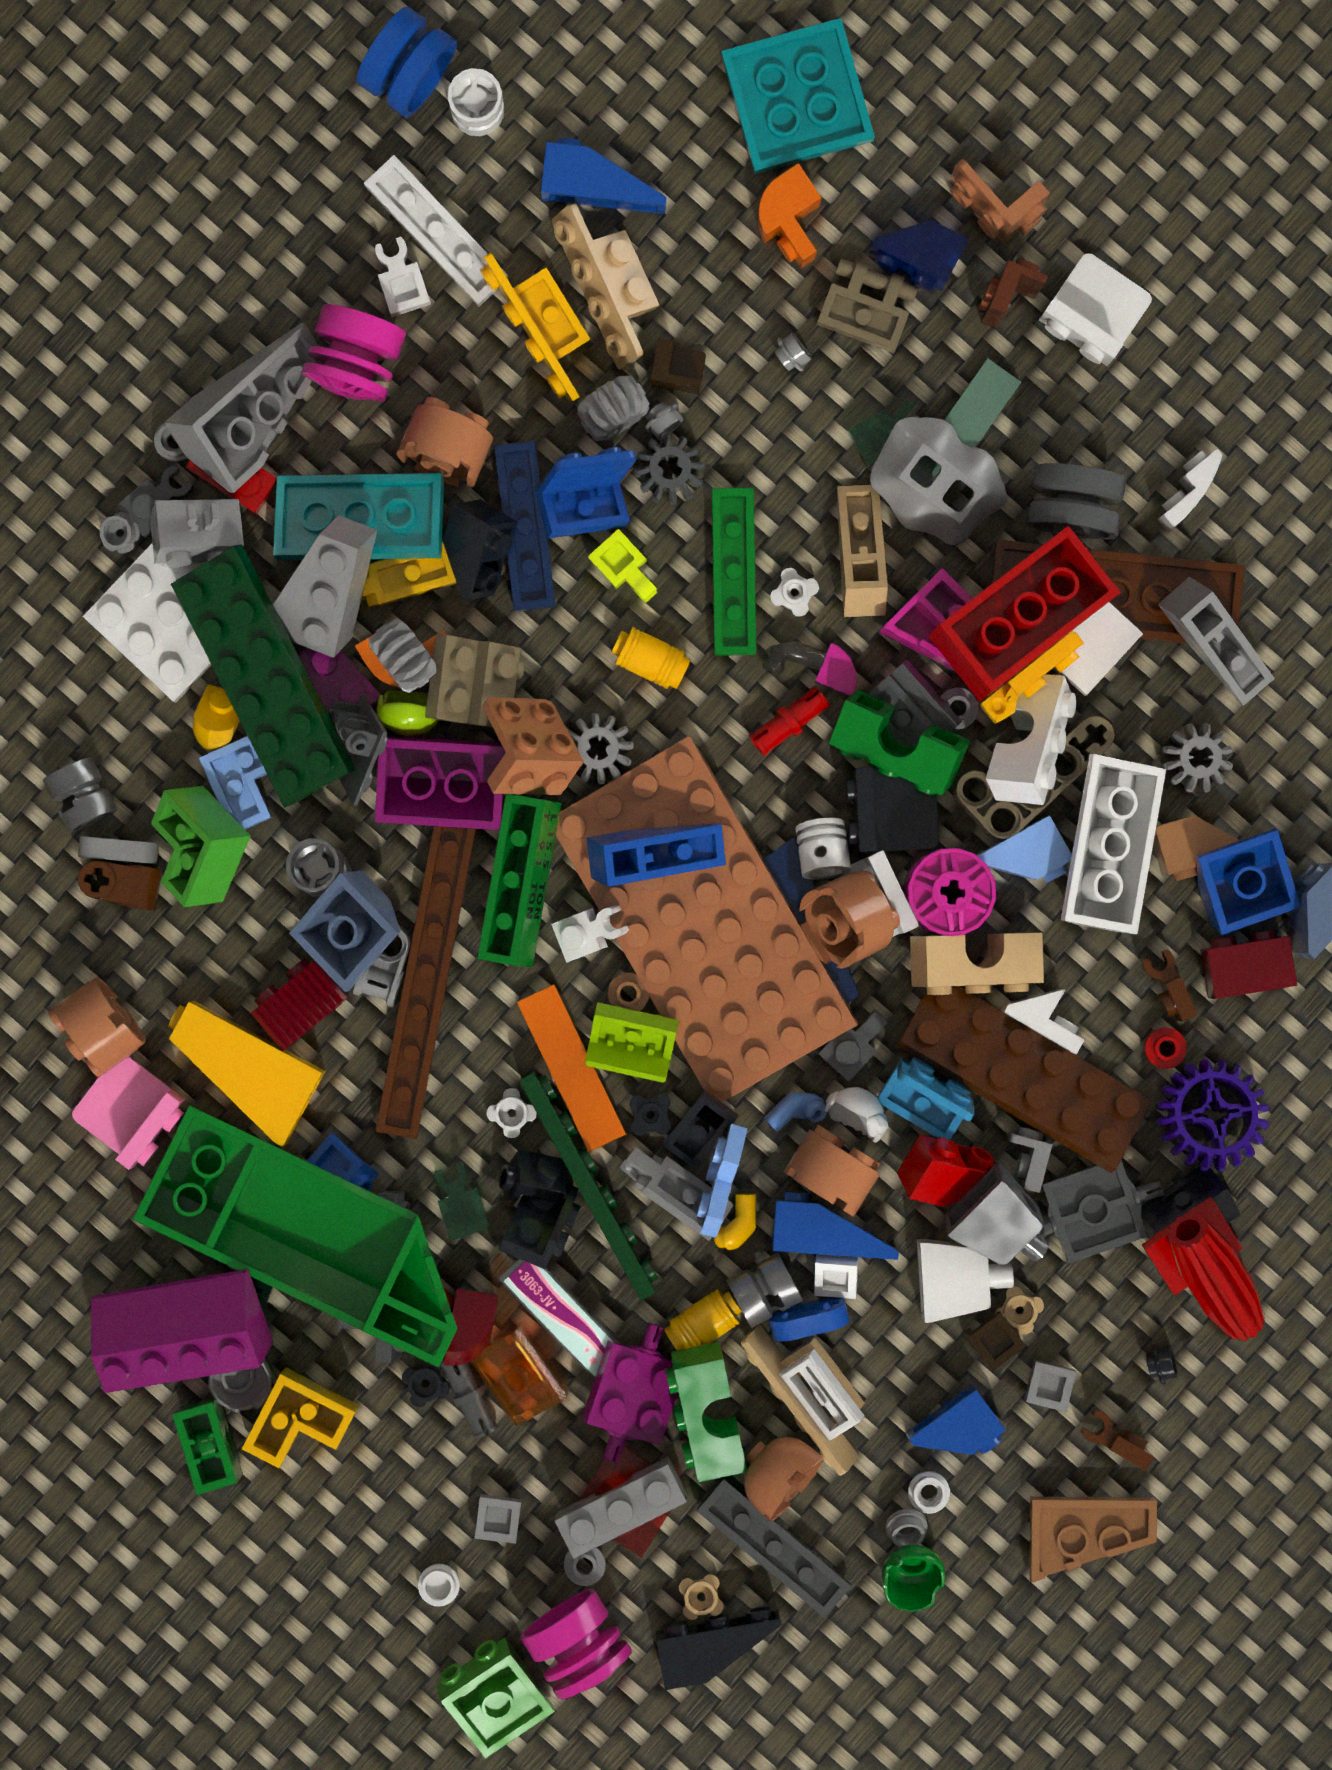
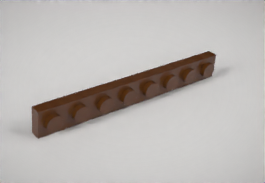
M434 826L375 1132L412 1139L418 1138L477 830L474 828Z

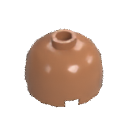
M788 1436L780 1437L773 1440L767 1446L760 1441L745 1458V1461L750 1464L744 1476V1490L748 1500L762 1515L772 1522L792 1504L790 1500L797 1492L802 1493L822 1466L824 1462L822 1459L824 1458L800 1439Z

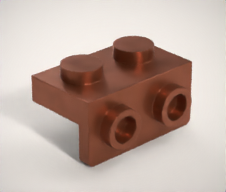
M1017 259L1016 263L1008 260L999 278L992 277L989 285H987L979 305V309L986 311L981 323L997 329L1007 312L1014 292L1035 299L1045 284L1047 275L1040 273L1041 268L1030 261Z

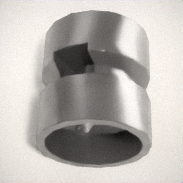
M92 757L71 763L42 780L52 801L60 802L62 805L58 813L68 833L88 827L118 810L108 789L100 788L98 785L102 777Z
M308 838L298 842L290 850L286 860V872L290 881L298 889L317 899L340 873L351 872L352 870L348 858L340 850L319 838Z
M778 1253L757 1264V1271L751 1272L746 1269L726 1280L751 1328L772 1318L773 1309L778 1308L781 1311H785L803 1301Z

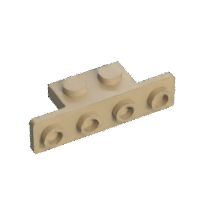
M577 204L567 205L551 220L555 237L564 249L571 265L573 277L579 283L588 302L589 312L598 324L605 340L608 354L613 358L619 370L627 368L643 355L642 347L629 319L652 312L659 306L658 300L626 230L593 240Z
M758 1324L741 1341L748 1360L760 1369L769 1381L772 1392L777 1398L784 1401L795 1416V1421L803 1432L808 1433L820 1449L823 1460L833 1467L838 1475L842 1476L849 1471L858 1458L857 1452L843 1433L829 1441L779 1374L785 1367L794 1364L796 1360L805 1357L810 1351L815 1349L859 1409L863 1407L865 1402L816 1337H813L784 1356L765 1329ZM798 1372L797 1375L800 1377V1379L803 1381V1383L806 1385V1387L813 1395L814 1391L803 1378V1376L800 1374V1372ZM821 1405V1407L824 1409V1411L827 1413V1415L830 1417L833 1423L837 1425L838 1423L827 1410V1408Z

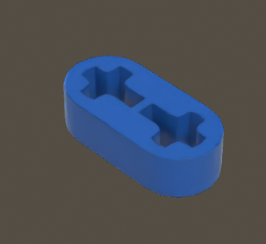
M829 1297L795 1305L785 1311L777 1310L772 1313V1318L768 1320L774 1340L791 1341L842 1328L849 1323L850 1319L846 1301L843 1298Z

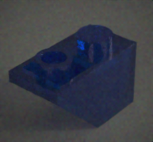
M929 220L875 237L869 253L876 256L874 262L879 266L892 272H896L898 268L912 275L911 281L927 291H933L934 288L942 291L969 239L934 220Z

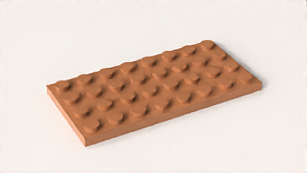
M691 735L559 812L556 831L557 839L599 911L613 905L620 906L621 910L611 915L610 923L616 929L628 926L629 931L625 935L616 938L617 942L659 1014L663 1017L679 1020L675 1041L702 1088L721 1102L728 1100L859 1024L823 961L815 953L801 928V923ZM711 823L722 824L726 861L724 866L610 887L591 878L586 837L624 830Z

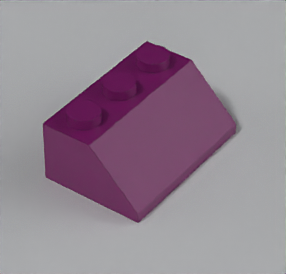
M387 734L386 748L382 755H378L375 822L500 830L504 794H493L487 780L506 753L501 742L429 736L405 737L397 734Z

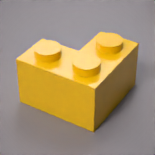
M285 1367L279 1375L242 1450L280 1468L299 1431L336 1450L359 1404Z

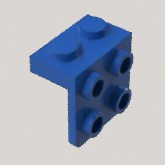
M613 447L602 450L593 456L582 457L581 453H570L557 460L536 491L548 539L627 526L630 519L620 481L637 460L633 450L621 451V448Z

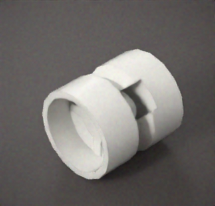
M476 68L461 71L453 78L448 88V102L456 126L462 132L471 136L487 135L499 127L504 115V102L502 91L496 78L491 73Z

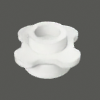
M787 568L782 571V581L778 589L771 592L770 599L775 606L782 605L792 610L793 615L801 617L808 612L807 604L811 596L817 594L819 585L815 579H805L799 576L794 568ZM793 588H796L799 593L797 596L791 595V590Z
M515 1088L506 1089L503 1093V1098L496 1105H490L487 1109L488 1119L492 1122H497L503 1128L504 1135L508 1138L517 1137L520 1134V1128L527 1121H533L537 1115L533 1105H527L520 1098V1092ZM514 1109L516 1115L514 1117H510L508 1115V1110Z

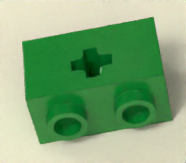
M210 1397L179 1407L172 1416L196 1495L236 1484L242 1477L243 1472L223 1406L217 1402L216 1398Z

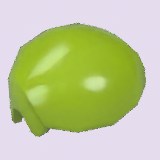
M390 690L385 693L384 699L383 695H380L378 698L377 716L384 727L397 735L413 737L425 734L438 723L436 719L425 718L428 693H408Z

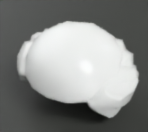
M848 1087L840 1092L835 1091L827 1097L825 1111H829L830 1118L836 1122H842L843 1125H849L856 1131L862 1130V1134L868 1135L872 1142H878L888 1129L889 1125L882 1104L870 1091L860 1087Z

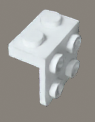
M1088 253L1082 256L1039 320L1045 324V329L1053 336L1063 341L1067 339L1078 346L1080 353L1096 364L1103 363L1108 366L1150 305L1152 297L1146 290L1093 254Z

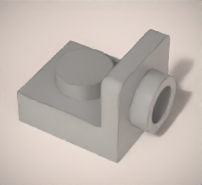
M1020 1126L1018 1134L1008 1131L1006 1140L1029 1147L1027 1154L1021 1153L1019 1156L1015 1177L1021 1178L1019 1184L1023 1189L1040 1193L1053 1144L1042 1140L1044 1133Z

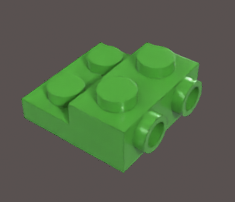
M505 1637L497 1643L494 1640L485 1641L476 1649L473 1659L463 1666L458 1663L448 1666L441 1673L440 1681L436 1683L440 1702L485 1758L555 1712L552 1702L531 1677L527 1665Z

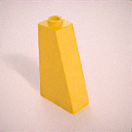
M196 1001L188 1002L186 1007L179 1005L168 1027L174 1029L169 1039L274 1143L281 1147L285 1146L326 1071L288 1050L282 1051L273 1042Z

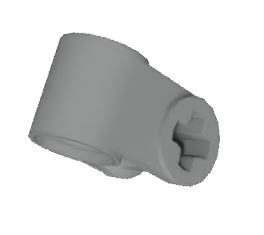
M399 925L400 932L398 936L402 940L400 953L390 955L383 951L355 983L353 995L360 996L364 993L385 1000L387 1006H394L402 984L404 968L412 943L410 934L404 927ZM370 980H373V981H376V982H379V983H382V984H386L387 986H384V985H381V984H378V983H375V982H371Z

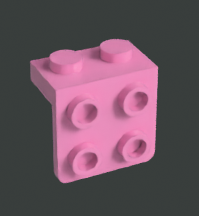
M128 1056L95 1081L73 1110L72 1117L78 1124L117 1152L119 1155L115 1160L129 1170L137 1166L138 1163L144 1167L159 1148L154 1142L164 1130L170 1133L185 1114L180 1108L187 1099Z

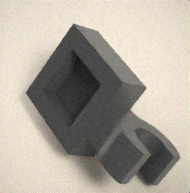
M874 1009L856 1030L852 1028L827 1042L818 1054L849 1082L877 1052L868 1042L888 1022Z

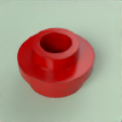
M1162 1027L1148 1035L1144 1050L1151 1064L1158 1068L1170 1069L1183 1061L1187 1045L1180 1032L1172 1028ZM1165 1040H1169L1173 1044V1052L1168 1056H1163L1159 1051L1160 1044Z

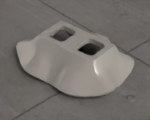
M908 417L899 420L892 429L880 455L874 463L870 476L873 489L886 500L899 522L905 528L934 535L949 545H958L966 540L981 522L990 514L1001 509L1007 501L1005 486L1001 480L994 458L983 449L963 444L953 426L937 418ZM924 455L929 456L940 466L939 473L927 487H922L910 476L911 470ZM956 480H961L973 491L972 497L961 511L953 510L943 501L944 494Z

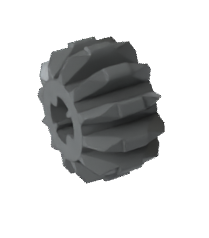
M664 434L663 448H660L653 439L648 441V447L653 456L645 452L638 453L637 459L648 466L635 469V476L638 478L650 477L642 483L640 490L642 493H646L656 487L653 502L659 503L663 493H669L670 506H675L677 504L676 492L678 491L687 501L692 499L693 495L687 484L695 488L702 487L703 480L691 473L705 471V463L691 462L700 454V449L694 447L685 453L686 437L682 436L678 441L677 447L671 446V435ZM669 460L675 461L677 463V471L681 474L677 478L672 474V479H665L663 477V469L659 466L663 462L668 466Z

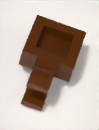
M1169 950L1161 951L1162 957L1165 960V965L1161 970L1153 969L1148 958L1141 960L1144 973L1160 981L1163 992L1158 994V998L1168 1017L1174 1015L1176 1021L1184 1022L1198 1015L1185 984L1176 971L1175 958Z
M1093 1408L1091 1413L1102 1420V1428L1098 1432H1091L1082 1427L1080 1432L1091 1442L1106 1446L1112 1452L1146 1471L1154 1458L1145 1449L1148 1441L1126 1429L1123 1435L1113 1430L1110 1417L1104 1411Z

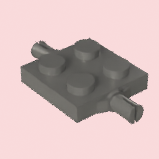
M1122 1160L1118 1168L1112 1173L1095 1164L1042 1183L1041 1188L1047 1203V1218L1043 1219L1044 1226L1038 1234L1043 1237L1053 1233L1060 1241L1068 1263L1148 1237L1141 1219V1203L1164 1196L1163 1189L1159 1188L1162 1187L1159 1179H1156L1155 1181L1135 1187L1126 1175Z

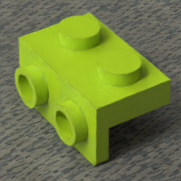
M597 1002L585 1065L657 1082H665L679 1020Z

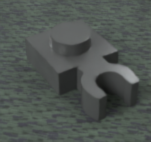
M175 465L168 467L163 472L161 483L157 487L149 479H146L116 505L121 512L129 514L132 517V521L139 525L140 534L145 539L151 535L150 515L155 500L182 499L189 496L194 489L190 482H187L179 489L172 487V478L180 472Z

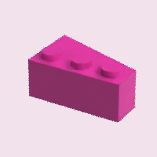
M942 568L878 633L954 670L928 635L940 623L973 598Z

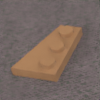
M1030 1496L1029 1580L1031 1583L1045 1579V1576L1063 1570L1070 1571L1082 1567V1564L1106 1556L1110 1558L1157 1542V1500L1155 1497Z

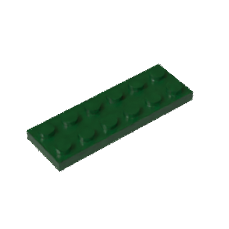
M242 544L232 546L171 583L283 807L291 806L355 771L356 768Z

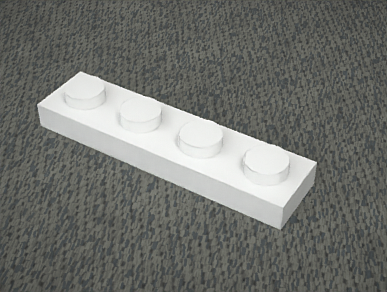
M395 155L364 182L366 189L478 307L497 290L492 291L479 270L485 266L481 258L487 255V252ZM502 269V271H503V273L505 274V276L507 277V279H509L508 275H507V274L505 273V271Z

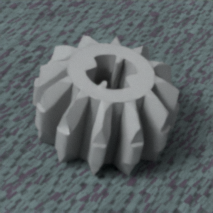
M618 376L616 379L608 381L603 386L596 388L593 393L587 395L585 400L580 402L577 414L582 421L581 424L585 431L590 433L594 441H603L619 435L640 421L641 417L647 414L650 403L645 396L646 393L640 383L637 384L633 376Z
M394 619L389 624L385 623L376 630V634L369 638L371 651L402 691L411 693L416 688H421L429 682V678L437 673L434 660L403 621Z
M593 713L591 717L593 728L588 729L585 722L580 718L576 721V724L583 733L581 737L573 732H568L573 741L578 743L577 749L584 760L583 764L586 766L581 780L587 782L590 779L592 770H597L598 784H605L603 770L609 769L615 779L620 777V771L615 767L614 763L617 761L624 766H630L631 760L626 756L620 755L619 751L632 750L634 744L628 741L618 743V739L628 733V728L623 726L613 734L611 729L615 724V717L609 716L603 728L600 727L599 714ZM594 738H598L600 743L603 738L610 744L606 748L608 756L602 760H598L597 755L595 759H592L587 754L591 750L589 742Z
M1192 723L1185 725V737L1177 731L1170 735L1171 740L1177 747L1164 746L1162 749V753L1165 755L1174 756L1173 761L1162 764V768L1166 770L1176 768L1177 773L1171 777L1170 782L1176 785L1186 778L1184 791L1187 793L1194 791L1197 782L1202 793L1209 792L1211 790L1210 779L1218 785L1225 782L1224 776L1218 769L1232 770L1233 768L1231 762L1222 760V755L1233 752L1232 746L1222 748L1218 746L1225 737L1222 731L1209 738L1211 726L1207 723L1202 724L1198 734ZM1203 750L1206 757L1201 760L1206 761L1205 765L1193 767L1189 759L1194 757L1190 756L1189 752Z

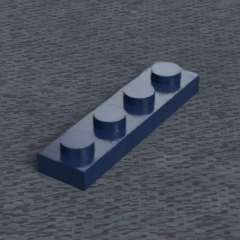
M536 441L495 445L502 513L517 521L512 535V546L507 552L514 612L555 608L548 538L536 491L541 485Z

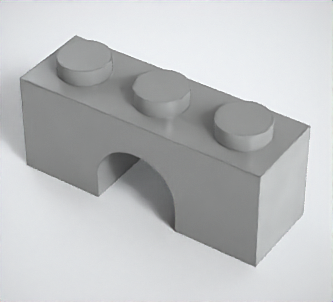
M668 1456L632 1474L631 1478L620 1486L598 1496L594 1493L558 1511L554 1521L574 1559L686 1503L688 1493Z

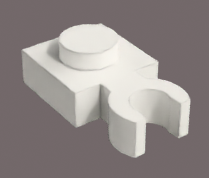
M402 237L396 238L399 252L393 257H388L384 254L381 244L375 246L379 262L389 269L388 272L379 274L378 278L392 317L431 305L418 263L405 265L408 249Z
M619 905L602 909L597 916L593 908L551 924L566 963L608 947L605 938L615 939L629 931L628 926L616 929L610 923L611 915L621 910Z

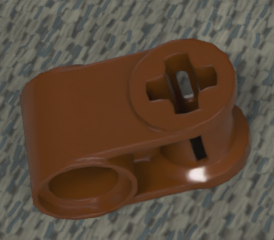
M92 861L80 870L78 885L80 890L88 897L115 902L121 906L156 911L162 870L131 864L119 865ZM99 869H103L102 874L109 878L108 886H101L99 892H95V885L89 883L90 875L96 876L99 873Z

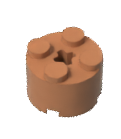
M427 397L424 404L416 406L398 448V458L403 463L406 462L407 457L415 461L416 466L414 470L418 473H442L444 484L458 487L460 480L467 481V488L474 487L493 442L492 435L486 430L489 422L482 416L471 412H466L465 416L449 410V405L442 400Z
M868 871L847 873L805 894L800 903V911L805 910L806 922L800 924L818 958L826 964L831 961L839 964L836 968H846L887 947L892 940L894 929L898 928L900 924L898 912L889 905L886 896L878 887L875 877Z
M95 977L48 1011V1015L60 1031H66L69 1035L64 1040V1043L72 1055L79 1061L84 1058L90 1070L100 1078L145 1044L146 1038L128 1009L124 1010L116 1001L118 996L102 979Z
M820 1125L817 1126L815 1131L809 1129L783 1172L832 1204L838 1205L848 1214L855 1216L880 1176V1173L876 1171L880 1163L854 1147L850 1153L842 1150L845 1141Z

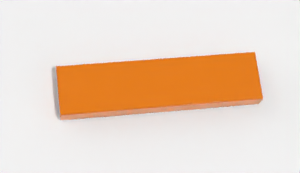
M555 984L518 1001L517 1004L588 1152L626 1135L596 1069L585 1065L586 1048Z

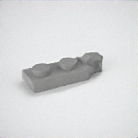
M633 1148L623 1161L620 1169L636 1181L634 1186L642 1191L641 1193L700 1234L704 1218L697 1217L696 1215L702 1193L710 1194L711 1187L668 1156L665 1159L656 1155L650 1158L638 1148ZM729 1200L727 1202L723 1221L730 1212L731 1208L733 1207L732 1202H730ZM700 1234L708 1241L712 1238L711 1236Z

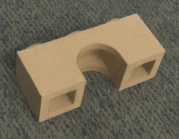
M1042 933L987 934V954L984 960L977 966L969 960L966 954L965 935L910 936L912 987H926L927 995L952 994V986H965V993L967 994L991 993L990 985L1004 984V992L1029 991V983H1044Z

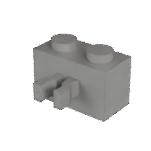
M239 499L155 500L150 515L154 564L166 563L169 567L180 568L191 563L207 562L235 545L242 544L244 547Z

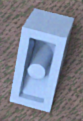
M1050 815L1037 820L1020 830L1016 835L1004 839L977 854L989 868L1031 880H1038L1044 877L1046 883L1068 872L1065 864L1070 862L1072 858L1071 852Z

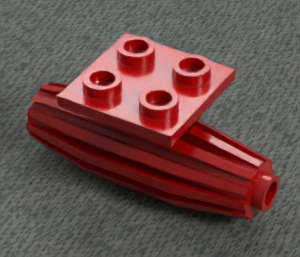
M1211 1197L1191 1208L1182 1217L1178 1216L1175 1222L1157 1232L1152 1238L1142 1244V1247L1173 1295L1176 1296L1188 1287L1203 1312L1233 1340L1238 1341V1339H1242V1341H1246L1248 1338L1257 1336L1259 1330L1262 1331L1265 1316L1252 1277L1237 1254L1242 1247Z

